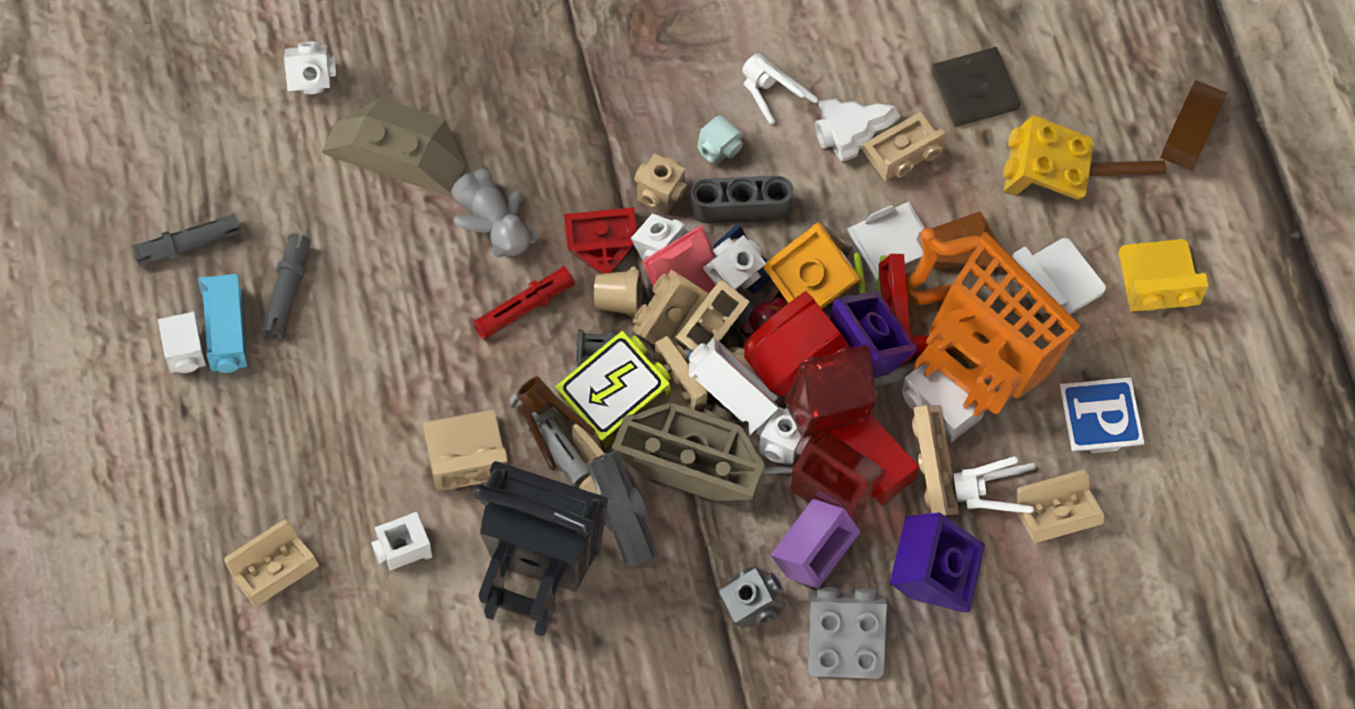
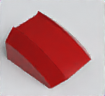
M807 291L801 293L778 311L744 343V358L770 392L788 399L850 354V347L842 334Z

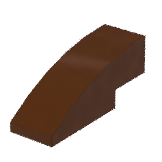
M1195 80L1160 158L1193 171L1227 92Z

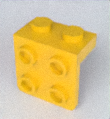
M1032 115L1020 127L1014 128L1008 140V146L1011 147L1010 156L1003 170V177L1006 178L1004 192L1017 196L1031 183L1071 198L1081 199L1086 195L1094 145L1092 138Z
M1186 240L1138 243L1120 247L1118 256L1130 312L1189 307L1201 304L1209 286L1206 273L1195 274L1189 244Z

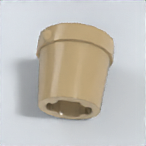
M631 267L627 272L597 274L594 284L595 309L624 313L630 316L631 319H634L635 314L642 306L641 270Z

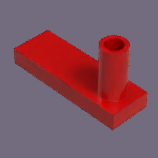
M890 253L878 264L880 293L917 347V350L900 364L903 365L911 360L912 357H919L929 345L927 344L929 335L910 334L904 254Z

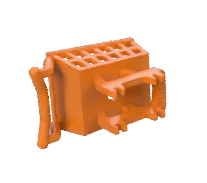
M924 228L921 231L923 255L915 272L906 277L907 296L909 300L917 305H925L942 300L944 302L928 331L930 335L927 338V344L929 345L918 357L913 367L919 369L921 365H926L927 368L923 374L925 377L940 371L968 394L963 407L967 409L971 404H975L977 406L973 412L975 417H978L986 410L998 414L1012 396L1018 400L1050 377L1078 331L1080 324L987 232H984L980 237L973 235L942 242L936 237L935 231L932 228ZM972 251L964 268L952 285H941L922 291L915 289L927 280L938 258V254L953 256ZM984 251L993 258L985 271L977 265ZM998 265L1008 273L1000 284L990 277ZM973 274L978 278V281L969 290L966 288V285ZM1013 279L1022 287L1014 298L1005 290ZM983 285L993 292L985 302L976 296ZM1027 294L1036 301L1029 311L1020 304ZM998 298L1007 305L999 314L991 308ZM1042 308L1051 316L1043 324L1034 317ZM1012 311L1021 318L1014 326L1005 320ZM1056 322L1065 330L1058 337L1049 331ZM1026 324L1035 330L1028 338L1020 332ZM983 334L988 339L989 343L982 339L980 335ZM1040 337L1049 343L1043 350L1034 344ZM945 349H951L975 367V369L965 368L951 357ZM985 379L991 380L989 386L985 383ZM1000 386L998 392L994 391L997 387Z

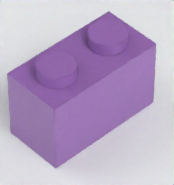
M812 499L771 553V557L788 579L819 588L859 535L860 530L844 508Z

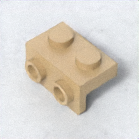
M919 112L863 143L862 152L886 182L895 176L898 178L903 177L913 169L914 165L923 160L931 161L940 155L943 150L946 133L942 128L935 131L923 114Z
M671 269L668 275L663 274L660 276L653 287L655 295L648 306L643 304L633 319L635 326L632 330L654 345L657 341L668 336L674 346H676L678 342L674 340L709 295V293Z
M1086 470L1040 481L1017 489L1018 504L1034 508L1033 513L1018 512L1019 518L1034 543L1104 524V513L1090 491L1089 474Z
M288 519L280 521L224 558V562L235 583L255 607L319 566L315 556L298 538Z

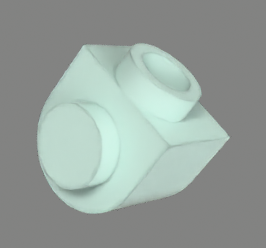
M718 115L700 130L697 148L708 162H714L718 165L724 158L728 157L731 159L740 151L743 146L741 142L743 133L723 115Z

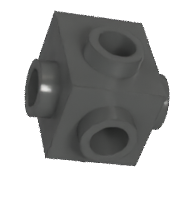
M750 567L740 571L734 576L735 581L719 590L734 622L748 628L756 623L760 625L772 620L777 615L776 611L786 605L780 595L784 590L778 578L773 573Z

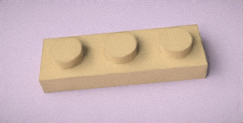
M941 405L914 407L915 416L912 419V427L915 436L919 438L921 453L919 454L918 462L920 470L926 479V506L931 513L940 512L946 517L959 515Z

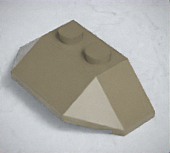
M379 98L337 121L322 150L324 155L453 198L451 194L452 187L466 170L465 163L446 119L383 98Z
M672 402L648 409L636 415L625 416L611 449V452L618 451L623 461L646 478L713 501L752 500L765 465L740 425Z

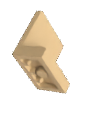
M494 410L434 420L423 424L436 492L486 483L490 476L489 470L494 461L508 465L506 451L502 446Z

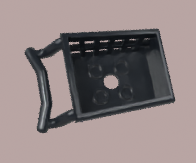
M494 461L489 470L490 476L486 484H478L473 490L474 498L485 505L480 535L491 557L478 596L480 602L486 604L484 608L486 618L494 620L499 607L536 620L535 634L545 636L556 609L555 598L559 587L576 592L594 558L599 556L602 548L608 498ZM508 570L541 581L535 599L505 589L504 582Z

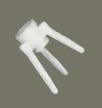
M762 53L753 55L743 66L742 73L748 78L744 82V86L752 93L770 125L775 123V119L759 92V87L768 89L777 80L799 97H806L813 103L818 102V98L780 71Z
M1014 456L978 468L953 473L957 503L967 501L968 509L987 508L1033 513L1034 508L1032 506L981 500L979 496L986 495L985 481L1033 471L1036 469V465L1031 463L1002 469L1018 462V458Z

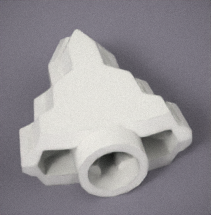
M837 98L822 100L818 102L822 119L815 121V130L821 147L827 148L832 146L837 158L844 162L857 157L863 143L872 139L874 135L887 131L900 120V114L897 106L876 103L863 106L856 101L841 103Z

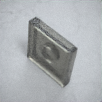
M997 47L932 64V74L955 127L1020 109L1021 102Z

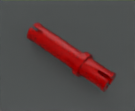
M561 266L560 269L538 282L533 280L528 283L529 288L503 302L478 319H474L472 323L476 332L482 340H487L488 337L539 306L544 308L549 305L550 299L575 286L574 279L565 266Z

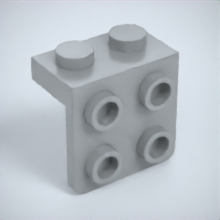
M833 587L817 588V593L808 592V610L810 614L808 672L810 675L816 677L874 679L880 678L883 675L887 603L883 595H877V590L867 588L856 589L855 594L840 593V589Z

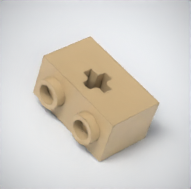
M720 279L674 340L691 353L700 344L704 343L707 345L714 337L720 341L750 301Z

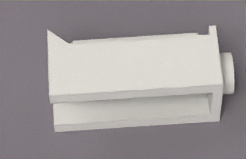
M715 337L707 345L702 343L697 346L690 354L689 376L692 378L695 375V380L742 422L747 420L749 422V436L778 409V405L774 402L778 398V394L770 392L764 382Z

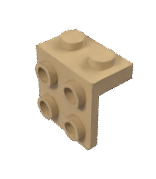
M666 336L655 343L654 359L650 360L653 365L659 362L670 374L672 379L668 382L670 383L672 393L668 397L660 393L638 413L671 402L702 413L703 408L707 405L708 390L695 380V375L692 378L689 376V359L685 351L679 344L674 346L669 337Z

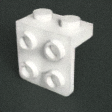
M1067 238L1056 241L1034 255L1030 253L1026 246L1013 254V258L1069 314L1101 297L1105 292V284ZM1013 279L1014 283L1018 287H1020V289H1022V287ZM1027 294V298L1034 306L1036 301L1029 294ZM1043 308L1038 312L1045 321L1051 317Z

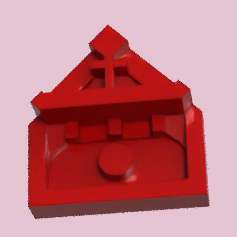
M634 207L564 214L567 250L600 274L612 273L635 248L631 240L632 236L637 232Z

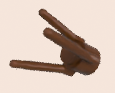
M540 377L531 378L518 390L516 395L522 403L517 406V410L525 418L549 469L554 470L556 465L532 413L536 412L538 415H543L554 407L588 434H595V429L561 401Z

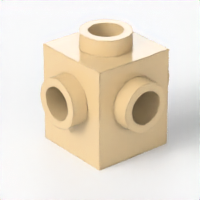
M655 153L648 164L643 162L634 177V181L637 182L636 200L665 215H668L675 202L679 203L682 200L688 184L684 183L685 168L673 158H663Z

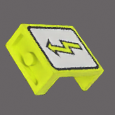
M623 331L618 333L555 386L558 395L567 406L595 429V434L605 449L615 441L614 432L620 428L625 416L636 415L660 393H663L666 397L672 393L670 383L668 382L672 377L659 362L653 365L645 356L648 350L635 335L629 339Z

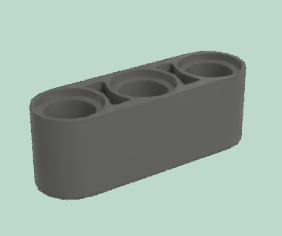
M783 176L702 179L692 187L690 212L693 218L701 223L780 220L788 216L791 211L794 188L792 183ZM777 195L781 196L784 199L777 201L771 199L770 197ZM745 197L748 201L738 202L735 198ZM706 198L712 200L713 202L705 204L700 202L699 200Z

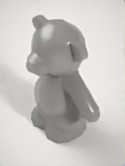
M487 167L464 175L452 187L451 194L454 199L471 214V216L462 214L454 218L455 225L467 230L490 232L493 244L491 253L494 257L517 256L527 250L530 243L538 240L540 236L538 231L528 229L516 215L523 200L522 192L519 190L513 191L505 205L503 194L496 189L492 181V175Z

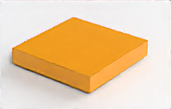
M820 222L809 228L763 266L788 303L804 291H807L822 310H825L837 298L843 296L862 281V278Z

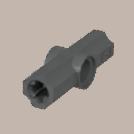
M613 451L603 454L587 462L586 464L598 495L608 498L605 525L611 532L613 531L626 567L643 564L658 556L644 519L647 516L644 501L639 491L631 485L619 452Z

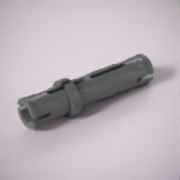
M232 213L231 215L171 234L169 231L163 232L161 237L136 245L133 244L131 247L137 266L141 267L142 265L167 257L172 260L177 258V254L242 234L235 213Z
M292 233L288 236L283 260L277 264L276 272L278 277L263 326L260 330L263 336L269 338L272 326L276 325L272 338L274 340H281L284 336L283 333L299 280L303 279L305 273L303 264L311 240L302 235L300 246L296 248L299 237L297 233Z

